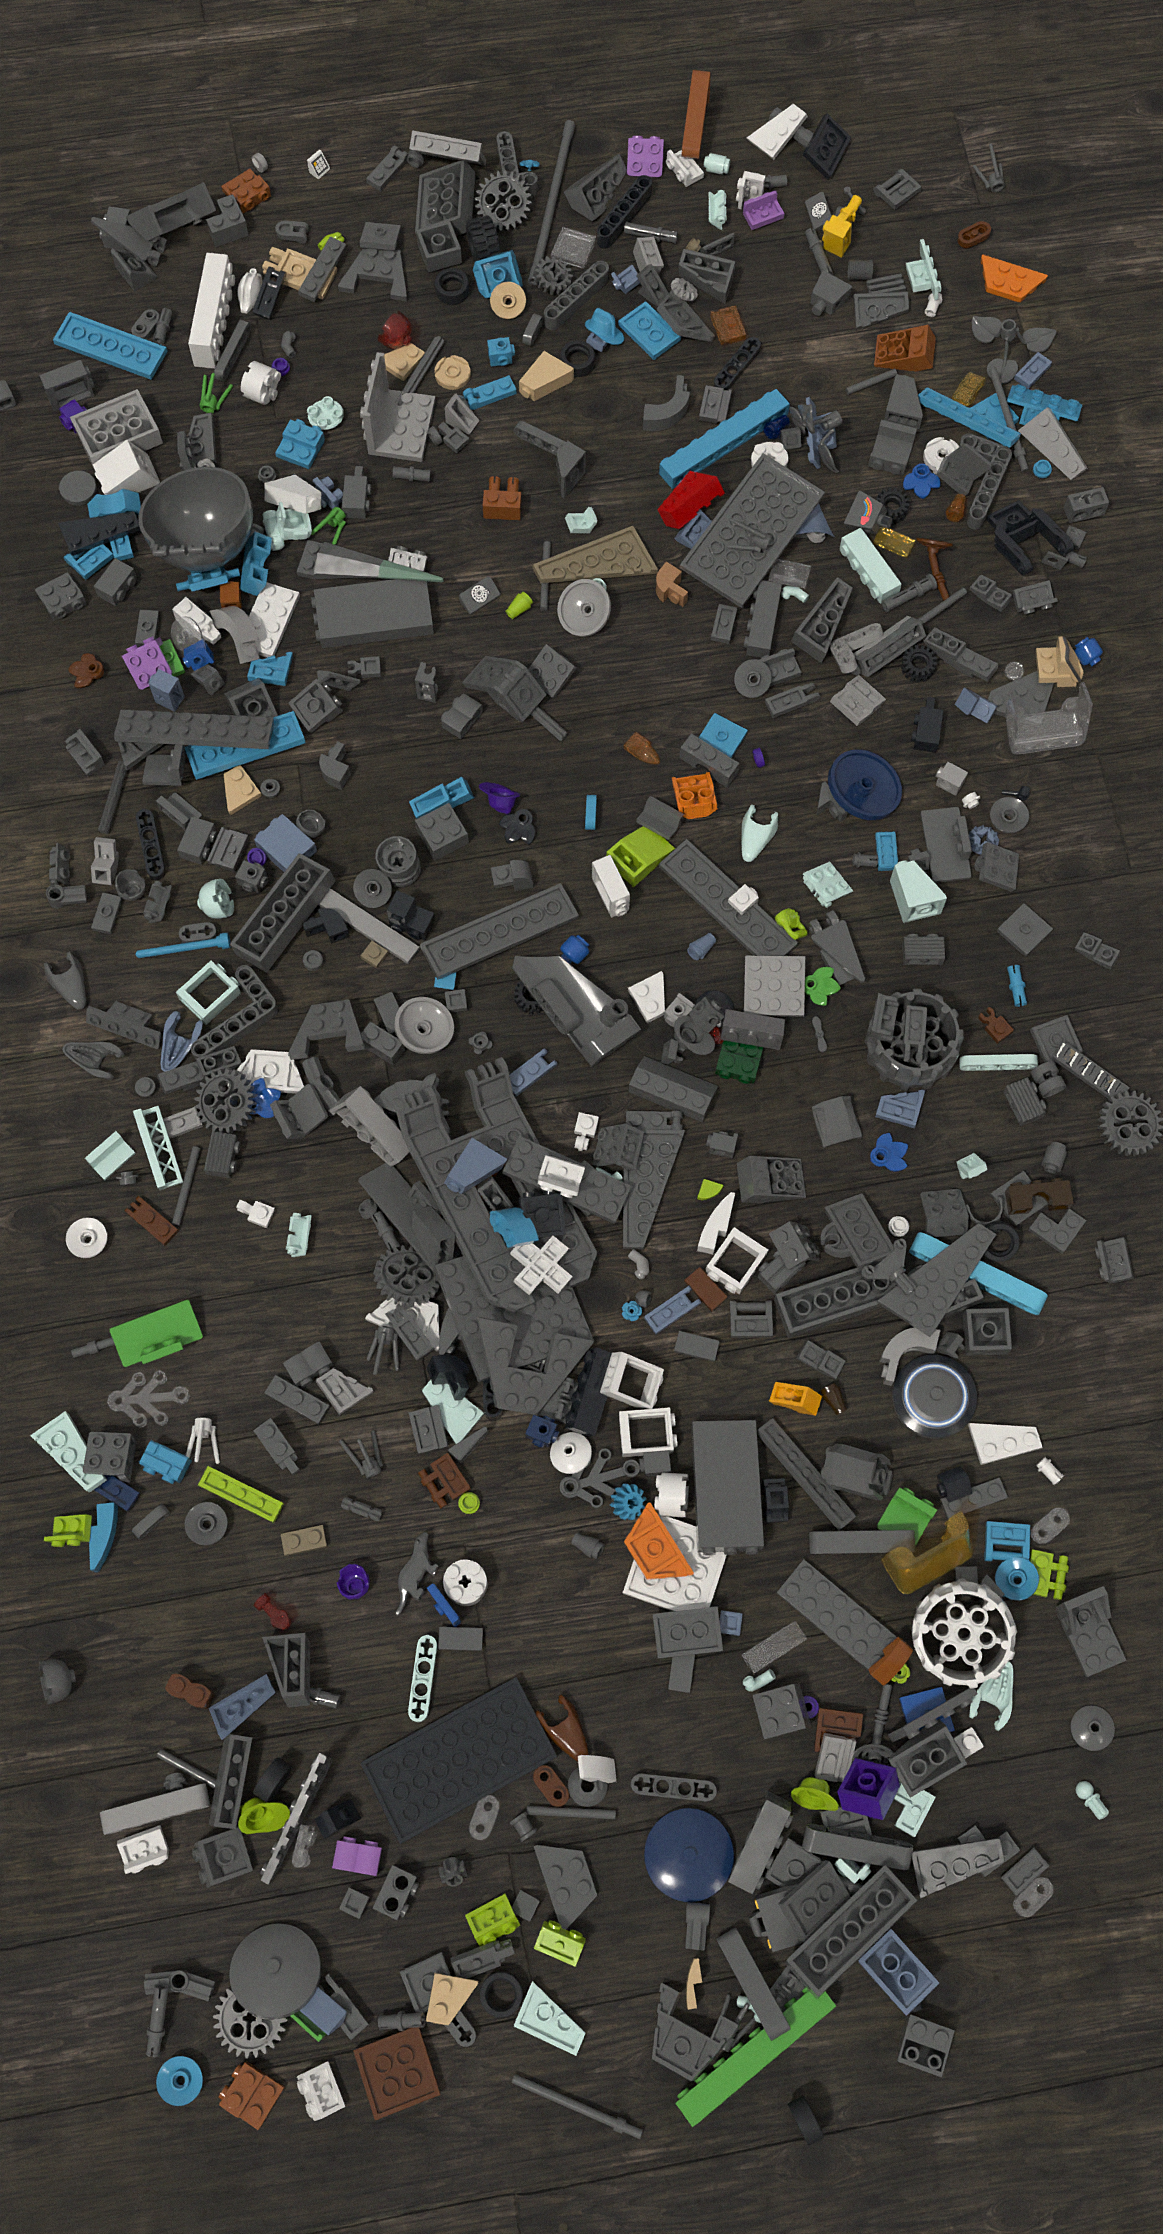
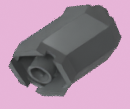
M835 1444L826 1449V1460L821 1470L822 1479L826 1480L827 1485L834 1490H842L873 1500H882V1495H887L890 1491L893 1477L892 1471L888 1470L887 1465H891L890 1459L883 1454L868 1452L844 1444Z

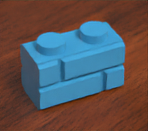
M151 1440L139 1464L144 1467L143 1471L153 1476L155 1473L163 1475L162 1480L173 1484L174 1481L181 1483L191 1463V1459Z

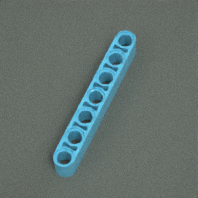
M919 1232L909 1252L913 1256L929 1262L949 1245ZM982 1261L978 1262L966 1281L975 1279L980 1289L1034 1315L1040 1314L1048 1297L1045 1292Z

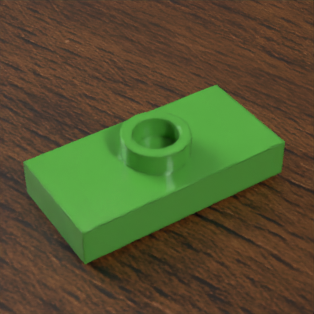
M170 639L164 641L160 648L172 670V676L176 677L185 673Z

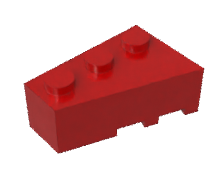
M689 471L657 510L666 526L680 529L697 516L696 512L704 505L707 508L711 505L710 501L717 495L721 497L725 492L717 476Z

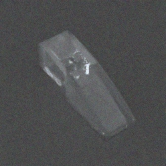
M794 1621L742 1654V1657L752 1673L755 1674L806 1641L807 1638L797 1622Z

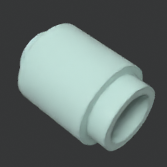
M710 153L709 157L706 156L704 161L706 172L721 175L723 173L728 174L730 159L726 156Z

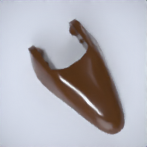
M560 1694L558 1702L563 1704L564 1709L568 1711V1716L564 1721L554 1727H550L547 1725V1721L544 1720L543 1712L537 1710L535 1714L547 1737L578 1762V1756L589 1755L587 1743L574 1705Z

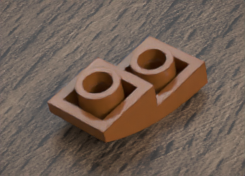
M900 1637L882 1650L885 1656L868 1669L870 1675L883 1686L901 1670L913 1652V1649Z

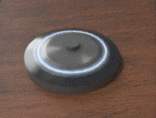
M925 1355L910 1361L900 1371L893 1385L892 1402L899 1420L911 1432L924 1438L942 1439L957 1434L970 1422L977 1405V1391L971 1375L960 1363L942 1355Z

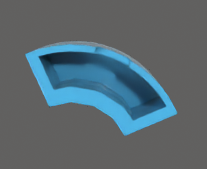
M121 489L109 495L96 494L88 503L90 518L134 511L137 516L141 508L139 493L127 489Z
M517 1207L490 1212V1223L493 1226L494 1232H499L503 1236L507 1248L529 1245L539 1240L531 1219L525 1218L522 1214L524 1211Z

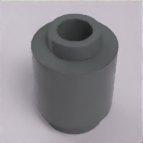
M1051 1142L1050 1146H1047L1041 1164L1046 1172L1055 1174L1062 1170L1067 1155V1147L1064 1144Z

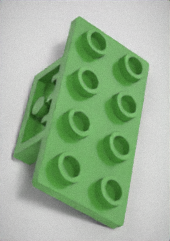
M188 1299L110 1328L111 1336L124 1367L140 1361L145 1364L180 1351L183 1349V1345L203 1337Z

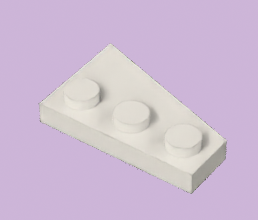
M792 104L748 136L747 139L774 160L808 116L804 111Z
M968 1424L981 1465L1043 1448L1036 1427Z

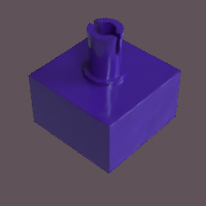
M855 1758L838 1789L842 1810L869 1816L870 1818L873 1817V1819L884 1820L900 1788L896 1768Z

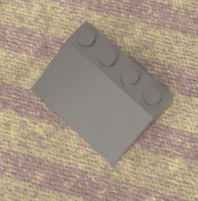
M138 389L70 417L92 466L126 440L143 451L163 444L159 429Z

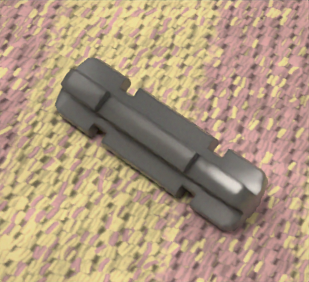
M344 1497L341 1503V1507L345 1510H352L353 1513L367 1518L370 1517L375 1521L381 1519L382 1510L374 1507L373 1509L367 1504L359 1501L354 1502L353 1499Z

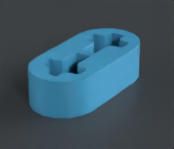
M587 795L585 830H595L597 795Z

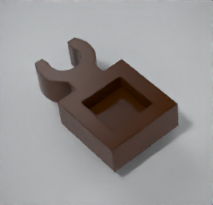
M988 1007L986 1010L989 1017H985L982 1013L979 1014V1020L982 1023L988 1024L985 1027L986 1032L997 1044L1013 1033L1014 1029L1002 1016L998 1018L994 1016L995 1013L991 1007Z

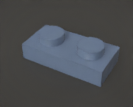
M1037 352L1015 375L1014 380L1029 389L1051 367L1052 362Z

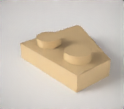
M411 343L384 354L386 370L404 381L418 366L425 352Z
M241 765L234 767L224 774L227 807L230 815L262 796Z
M435 1973L426 2021L449 2025L476 1988L478 1980Z

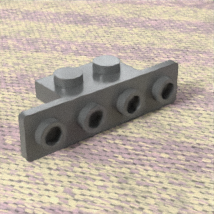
M117 1001L107 1012L91 1006L87 1008L86 1023L159 1049L161 1033L147 1028L148 1024L152 1021V1014Z

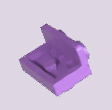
M776 191L767 192L762 196L744 202L743 215L752 230L784 218V212L777 201Z

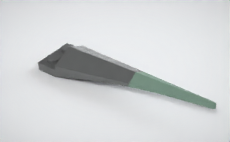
M309 540L306 543L297 569L298 576L311 579L384 578L444 582L443 578L327 542L323 544Z

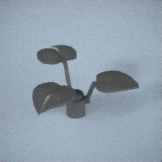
M973 316L972 332L979 342L990 343L995 337L999 338L1000 335L1005 341L1004 359H994L987 366V374L990 379L992 378L989 369L996 367L1001 384L1011 381L1018 371L1017 362L1015 360H1007L1008 343L1015 338L1016 334L1022 344H1027V349L1035 353L1046 351L1056 335V330L1031 328L1025 331L1022 337L1019 328H1016V323L1012 319L1001 322L994 317Z
M799 404V412L794 407H789L795 427L800 428L801 435L806 434L804 427H807L809 432L814 434V425L820 424L824 431L828 430V433L817 446L822 462L829 470L835 473L840 472L836 469L831 453L824 444L830 434L835 432L834 428L842 424V418L838 411L835 410L821 419L813 421L812 404Z

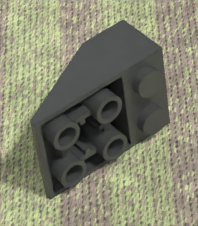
M748 1156L737 1163L742 1202L764 1203L806 1198L801 1159Z

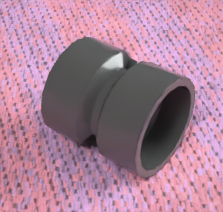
M1054 1061L1043 1063L1030 1072L1035 1083H1039L1038 1089L1043 1098L1053 1096L1067 1087L1062 1076L1057 1075L1059 1070Z

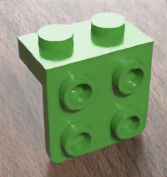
M899 1487L877 1524V1528L880 1531L915 1530L916 1546L937 1509L933 1508L934 1504L926 1499L921 1501L914 1496L915 1493L908 1488L901 1489Z

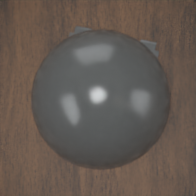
M217 467L187 469L166 478L150 491L139 511V526L154 557H159L178 569L191 572L211 571L232 561L246 545L253 525L252 502L245 483L234 473Z

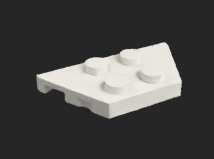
M251 1049L246 1056L245 1062L241 1063L237 1069L239 1074L243 1073L246 1075L245 1079H251L249 1085L257 1079L264 1078L266 1088L277 1089L281 1093L296 1094L304 1087L294 1060H291L288 1056L289 1052Z
M395 1299L385 1300L380 1304L379 1308L371 1314L369 1313L365 1319L378 1326L393 1328L385 1313L389 1311L393 1314L397 1323L404 1318L399 1314L396 1306L399 1303L402 1306V1302L399 1301L395 1305ZM423 1301L421 1306L415 1302L411 1308L410 1304L406 1303L403 1309L408 1315H411L434 1347V1350L439 1351L438 1305L430 1301L428 1303Z

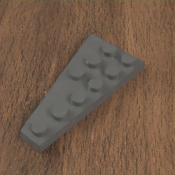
M639 1129L644 1132L636 1170L629 1171L624 1168V1183L630 1185L631 1188L623 1204V1249H644L685 1130Z

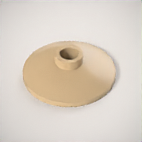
M503 282L492 291L490 304L497 316L503 319H513L523 312L526 305V296L518 284ZM510 299L512 300V303L510 305H506V300Z

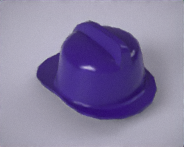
M487 782L479 785V789L488 794L490 807L501 813L509 814L515 804L516 797L520 796L519 793L496 783Z

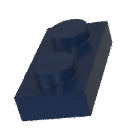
M104 1475L107 1481L95 1488L94 1491L129 1512L140 1496V1493L114 1476Z

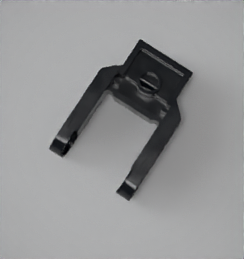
M1018 500L987 515V521L995 529L994 547L1022 576L1032 572L1033 565H1031L1024 551L1017 543L1035 535V533L1039 532L1062 556L1074 550L1070 537L1043 509L1033 508L1029 511Z

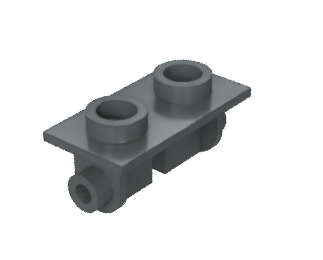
M56 843V847H52L50 851V865H56V867L49 868V882H51V885H59V882L69 886L70 850L59 843Z
M155 881L151 885L148 897L154 899V902L147 900L143 911L144 918L149 920L148 923L159 922L164 917L166 903L170 898L171 885L162 887V883L159 881Z

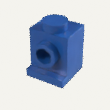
M202 639L184 649L183 661L188 668L192 667L195 671L208 663L212 664L214 656L209 646Z

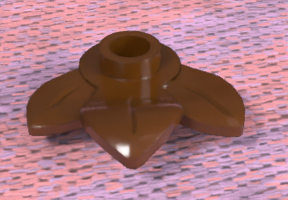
M90 653L83 654L81 661H76L70 665L68 671L77 677L74 685L75 688L89 686L93 679H100L103 676L104 666L101 662L96 661L94 655Z

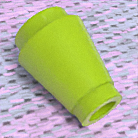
M525 592L518 593L505 612L511 619H514L531 608L533 601Z

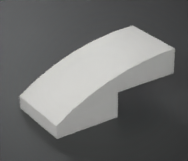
M591 1755L578 1756L580 1779L590 1782L596 1780L606 1783L616 1782L614 1759Z

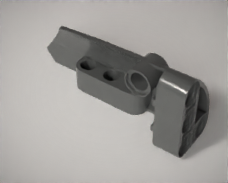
M514 957L512 965L514 972L556 1028L562 1034H567L591 1067L605 1059L642 1030L632 1016L627 1013L628 1005L624 1000H613L562 957Z

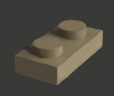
M323 1525L281 1534L285 1556L327 1547Z

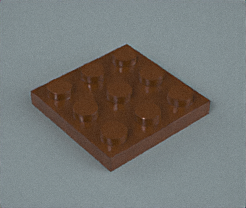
M420 2027L406 2029L353 2050L375 2120L441 2095Z

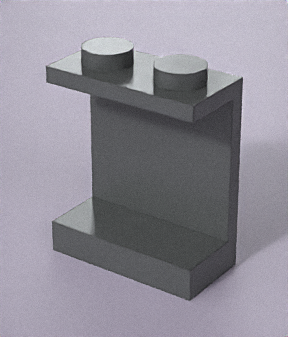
M881 420L868 467L904 476L917 429Z

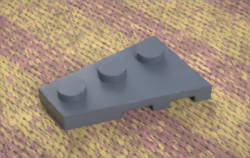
M267 1674L209 1707L218 1735L222 1740L275 1693Z

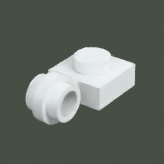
M579 1112L574 1131L575 1134L581 1135V1137L577 1136L575 1148L578 1151H587L589 1139L586 1136L594 1138L599 1120L598 1116Z

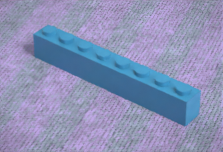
M777 389L767 392L761 399L753 401L744 410H740L730 419L722 421L713 430H708L699 439H694L688 446L678 449L674 455L664 458L659 467L660 476L674 489L689 471H702L787 416L790 403Z

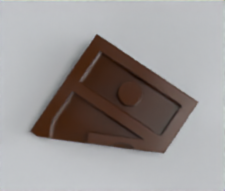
M819 1707L814 1751H820L824 1733L843 1736L848 1739L861 1737L863 1713Z

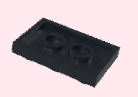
M827 113L823 115L803 156L828 179L832 176L851 136Z

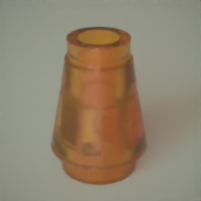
M957 494L946 509V517L952 522H958L964 516L966 497L963 494Z

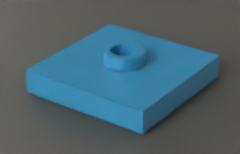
M714 713L699 738L732 758L748 730Z

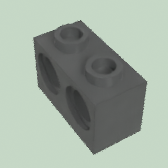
M1103 487L1068 495L1064 510L1069 523L1105 515L1109 500Z
M392 1865L373 1909L395 1920H399L400 1916L404 1918L409 1908V1904L406 1902L410 1895H415L419 1883L416 1882L418 1877ZM400 1876H405L408 1879V1886L404 1890L399 1889L396 1884ZM391 1897L396 1898L399 1903L395 1911H390L387 1908V1901Z

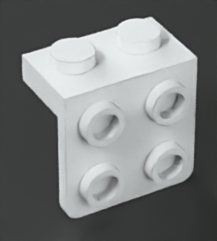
M545 1155L537 1184L541 1185L540 1188L552 1192L553 1189L561 1191L560 1194L565 1197L572 1198L573 1195L578 1196L579 1185L585 1167Z

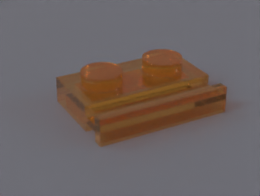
M736 305L719 309L718 312L711 311L710 316L721 345H724L726 342L732 343L746 339V332Z

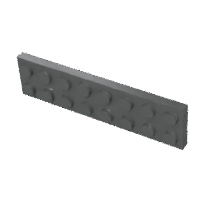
M121 710L114 739L119 742L269 749L274 719L273 717Z
M687 839L659 863L661 870L753 956H787L798 946V942L792 939L756 903L743 915L728 903V899L740 888Z
M560 883L420 944V948L437 980L572 922L578 919L579 915Z

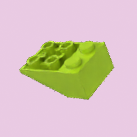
M643 826L618 841L607 851V856L611 855L619 874L635 887L675 848L662 836Z

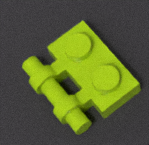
M1032 1549L1029 1561L1035 1566L1039 1575V1584L1033 1595L1046 1598L1049 1589L1054 1590L1053 1599L1062 1600L1063 1592L1066 1590V1585L1064 1584L1065 1575L1069 1570L1067 1565L1068 1557L1060 1556L1059 1563H1052L1054 1554ZM1051 1570L1057 1571L1056 1583L1050 1582Z

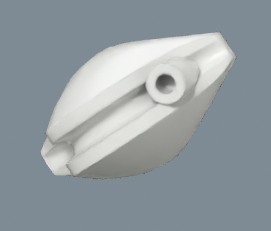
M254 268L250 269V273L247 272L243 276L238 286L240 309L242 313L246 314L254 307L263 283L261 274H258Z

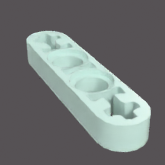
M1034 1054L968 1055L960 1057L959 1063L960 1069L964 1071L1028 1070L1038 1066L1037 1055Z
M430 1635L422 1636L417 1643L408 1715L414 1722L424 1721L429 1713L437 1653V1642ZM427 1639L433 1644V1648L428 1650V1656L433 1655L432 1659L426 1657L419 1658L420 1653L422 1655L425 1653V1648L421 1647V1644L426 1643ZM423 1661L428 1662L431 1667L430 1671L426 1674H422L418 1670L419 1664ZM420 1683L425 1684L428 1689L424 1696H418L415 1692L416 1686ZM414 1698L418 1700L427 1699L426 1704L421 1702V1710L424 1711V1715H420L419 1718H416V1715L412 1713L413 1710L417 1709L418 1702L413 1703Z

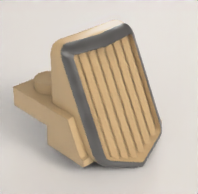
M1058 636L1056 647L1036 648L1039 683L1057 682V687H1076V682H1081L1083 670L1080 661L1065 637Z

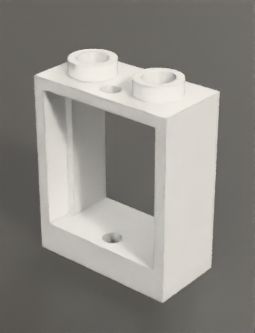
M611 855L592 862V879L611 918L626 914L629 910L630 894Z
M734 1227L707 1265V1276L715 1282L719 1280L725 1284L724 1287L731 1293L737 1292L741 1294L767 1256L768 1249ZM731 1242L756 1257V1260L740 1283L715 1267Z
M623 1352L612 1353L600 1393L641 1410L652 1409L657 1402L656 1395L663 1381L664 1369ZM626 1364L648 1373L641 1400L618 1392Z
M670 1408L619 1411L622 1457L643 1456L645 1452L665 1450L673 1453L674 1447H677V1436L672 1434V1426H675L674 1413L670 1414ZM665 1418L667 1446L631 1449L629 1420Z

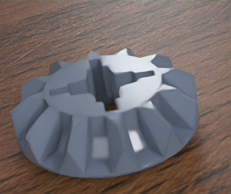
M984 825L980 827L975 826L969 833L971 850L977 854H982V846L987 841L980 845V840L985 835H987L986 840L989 843L998 846L997 832H994L991 827H984Z

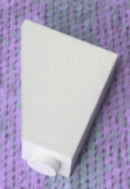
M296 475L265 483L266 502L279 505V502H282L283 507L305 514L321 509V492Z

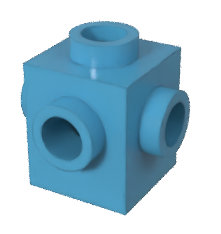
M509 337L487 340L491 367L512 364V356H515L514 345H510Z

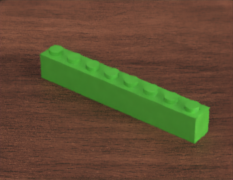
M804 1988L802 1990L804 1995L799 2000H796L794 1997L784 2005L787 2010L783 2014L791 2030L771 2041L765 2029L761 2030L758 2027L749 2035L751 2039L745 2045L740 2042L731 2050L733 2055L725 2060L723 2057L713 2065L715 2070L711 2074L707 2075L705 2072L695 2080L697 2085L692 2090H689L687 2087L678 2094L679 2101L676 2102V2105L691 2126H696L831 2012L836 2005L828 1994L824 1992L816 1999L807 1988Z

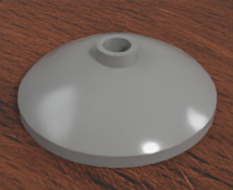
M590 579L577 580L567 586L560 596L557 608L560 623L565 630L573 635L581 637L593 635L606 624L611 611V601L607 590L600 583ZM591 607V612L587 613L588 608Z
M416 997L406 1001L399 1008L395 1016L394 1028L398 1039L405 1047L416 1053L432 1054L448 1045L453 1036L454 1022L448 1009L439 1001L428 997ZM418 1029H423L424 1033L419 1032Z

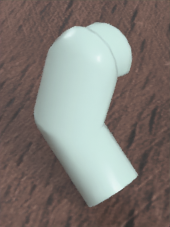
M769 1669L754 1679L752 1676H747L743 1680V1685L747 1691L753 1692L770 1683L776 1677L774 1672Z

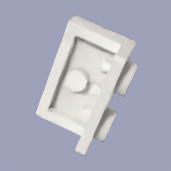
M671 150L667 151L666 164L668 168L674 171L677 179L680 182L682 181L686 187L704 178V172L692 158L681 157L682 150L675 154Z
M744 171L743 178H739L737 189H739L736 196L738 209H742L743 203L749 199L763 195L764 175Z
M160 1825L117 1841V1846L124 1862L125 1874L140 1872L144 1867L152 1864L159 1865L168 1859L169 1847Z

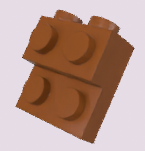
M251 169L221 186L226 196L234 195L242 214L271 197L268 184L260 175L256 176Z
M246 2061L243 2066L238 2064L232 2074L234 2081L231 2086L226 2085L218 2097L221 2099L219 2106L259 2130L285 2087Z

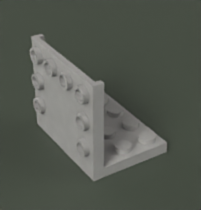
M377 352L375 360H372L371 363L372 375L368 376L367 384L369 389L364 393L365 406H362L360 411V418H363L362 429H365L364 440L367 442L368 454L422 462L428 438L427 429L431 425L436 398L431 395L410 392L403 394V391L389 390L384 353ZM401 398L403 403L401 406H398V401Z

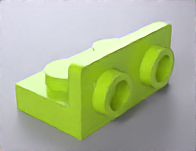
M85 1514L54 1517L53 1536L44 1537V1541L51 1542L53 1547H65V1543L69 1546H80V1542H90L92 1516Z
M506 1894L465 1915L480 1947L494 1942L504 1934L507 1935L514 1932L520 1926Z

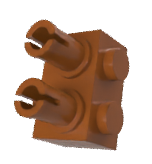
M494 476L489 478V490H484L483 517L485 519H521L522 501L521 492H518V478L514 477V484L512 483V477L508 478L507 491H500L501 479L496 476L495 483Z

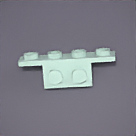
M921 239L920 255L922 260L906 263L907 274L913 292L931 289L934 300H938L941 284L940 281H937L936 269H933V258L929 257V246L925 245L924 239Z

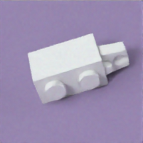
M187 597L172 609L176 621L199 641L204 639V641L207 640L214 645L221 638L220 632L214 627L213 620Z

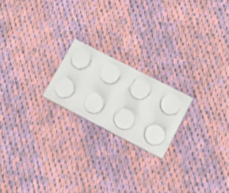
M266 582V586L259 593L249 615L259 638L255 640L259 655L264 657L275 655L300 597L299 592Z

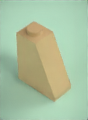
M543 351L520 379L519 392L525 398L536 401L571 383L574 380V368Z

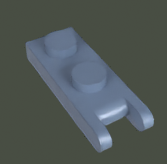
M546 1049L541 1050L509 1075L515 1097L557 1066L558 1063L555 1060L548 1064L543 1059V1056L548 1053Z
M690 1286L644 1316L645 1321L656 1335L702 1303L699 1299L693 1303L688 1299L686 1294L692 1290Z

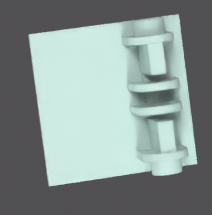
M831 862L803 873L804 884L808 886L811 893L816 892L814 896L818 897L817 899L821 905L826 908L832 905L831 901L853 892Z

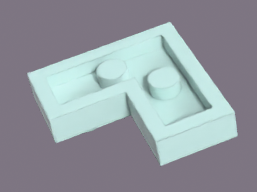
M899 1780L900 1788L894 1800L903 1804L904 1807L894 1826L915 1837L935 1796L923 1790L910 1798Z

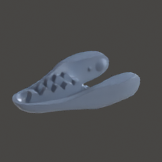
M175 1011L168 1017L164 1026L161 1069L164 1072L175 1069L191 1050L192 1044L201 1034L203 1021L199 1020L196 1022L192 1038L187 1039L175 1033L176 1025L181 1018L180 1012Z

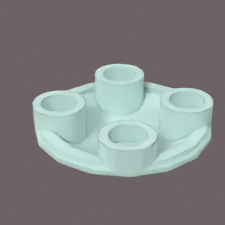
M326 396L321 401L308 407V420L312 426L315 425L321 428V430H328L341 423L344 411L339 403Z

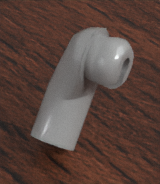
M633 1249L629 1253L628 1258L637 1264L636 1277L644 1279L649 1273L648 1260Z

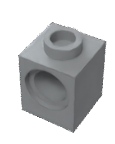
M947 762L944 768H939L935 776L938 778L936 786L956 796L964 784L968 772Z

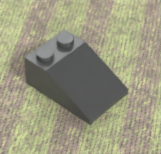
M940 1718L937 1720L938 1723L928 1729L926 1727L922 1728L918 1735L908 1740L888 1758L892 1767L896 1768L898 1778L910 1798L967 1765L948 1728Z

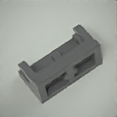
M421 662L415 678L417 698L436 703L438 686L434 682L436 669L433 667L432 672L426 674V663Z
M81 729L66 739L65 742L68 744L66 749L87 777L105 766L101 755Z
M878 993L869 1038L892 1042L899 1004L897 1002L898 998Z

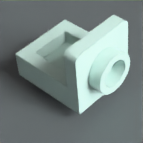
M588 507L584 513H568L565 517L570 533H590L597 523L592 507Z
M837 1858L834 1864L837 1871L843 1877H848L854 1884L859 1878L863 1881L871 1872L869 1869L871 1864L864 1863L860 1867L853 1860Z

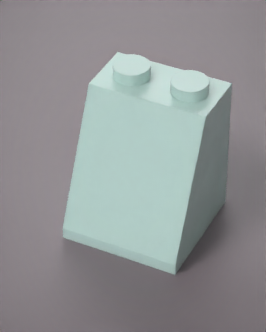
M901 861L894 866L890 883L903 923L941 914L947 899L942 890L915 861Z

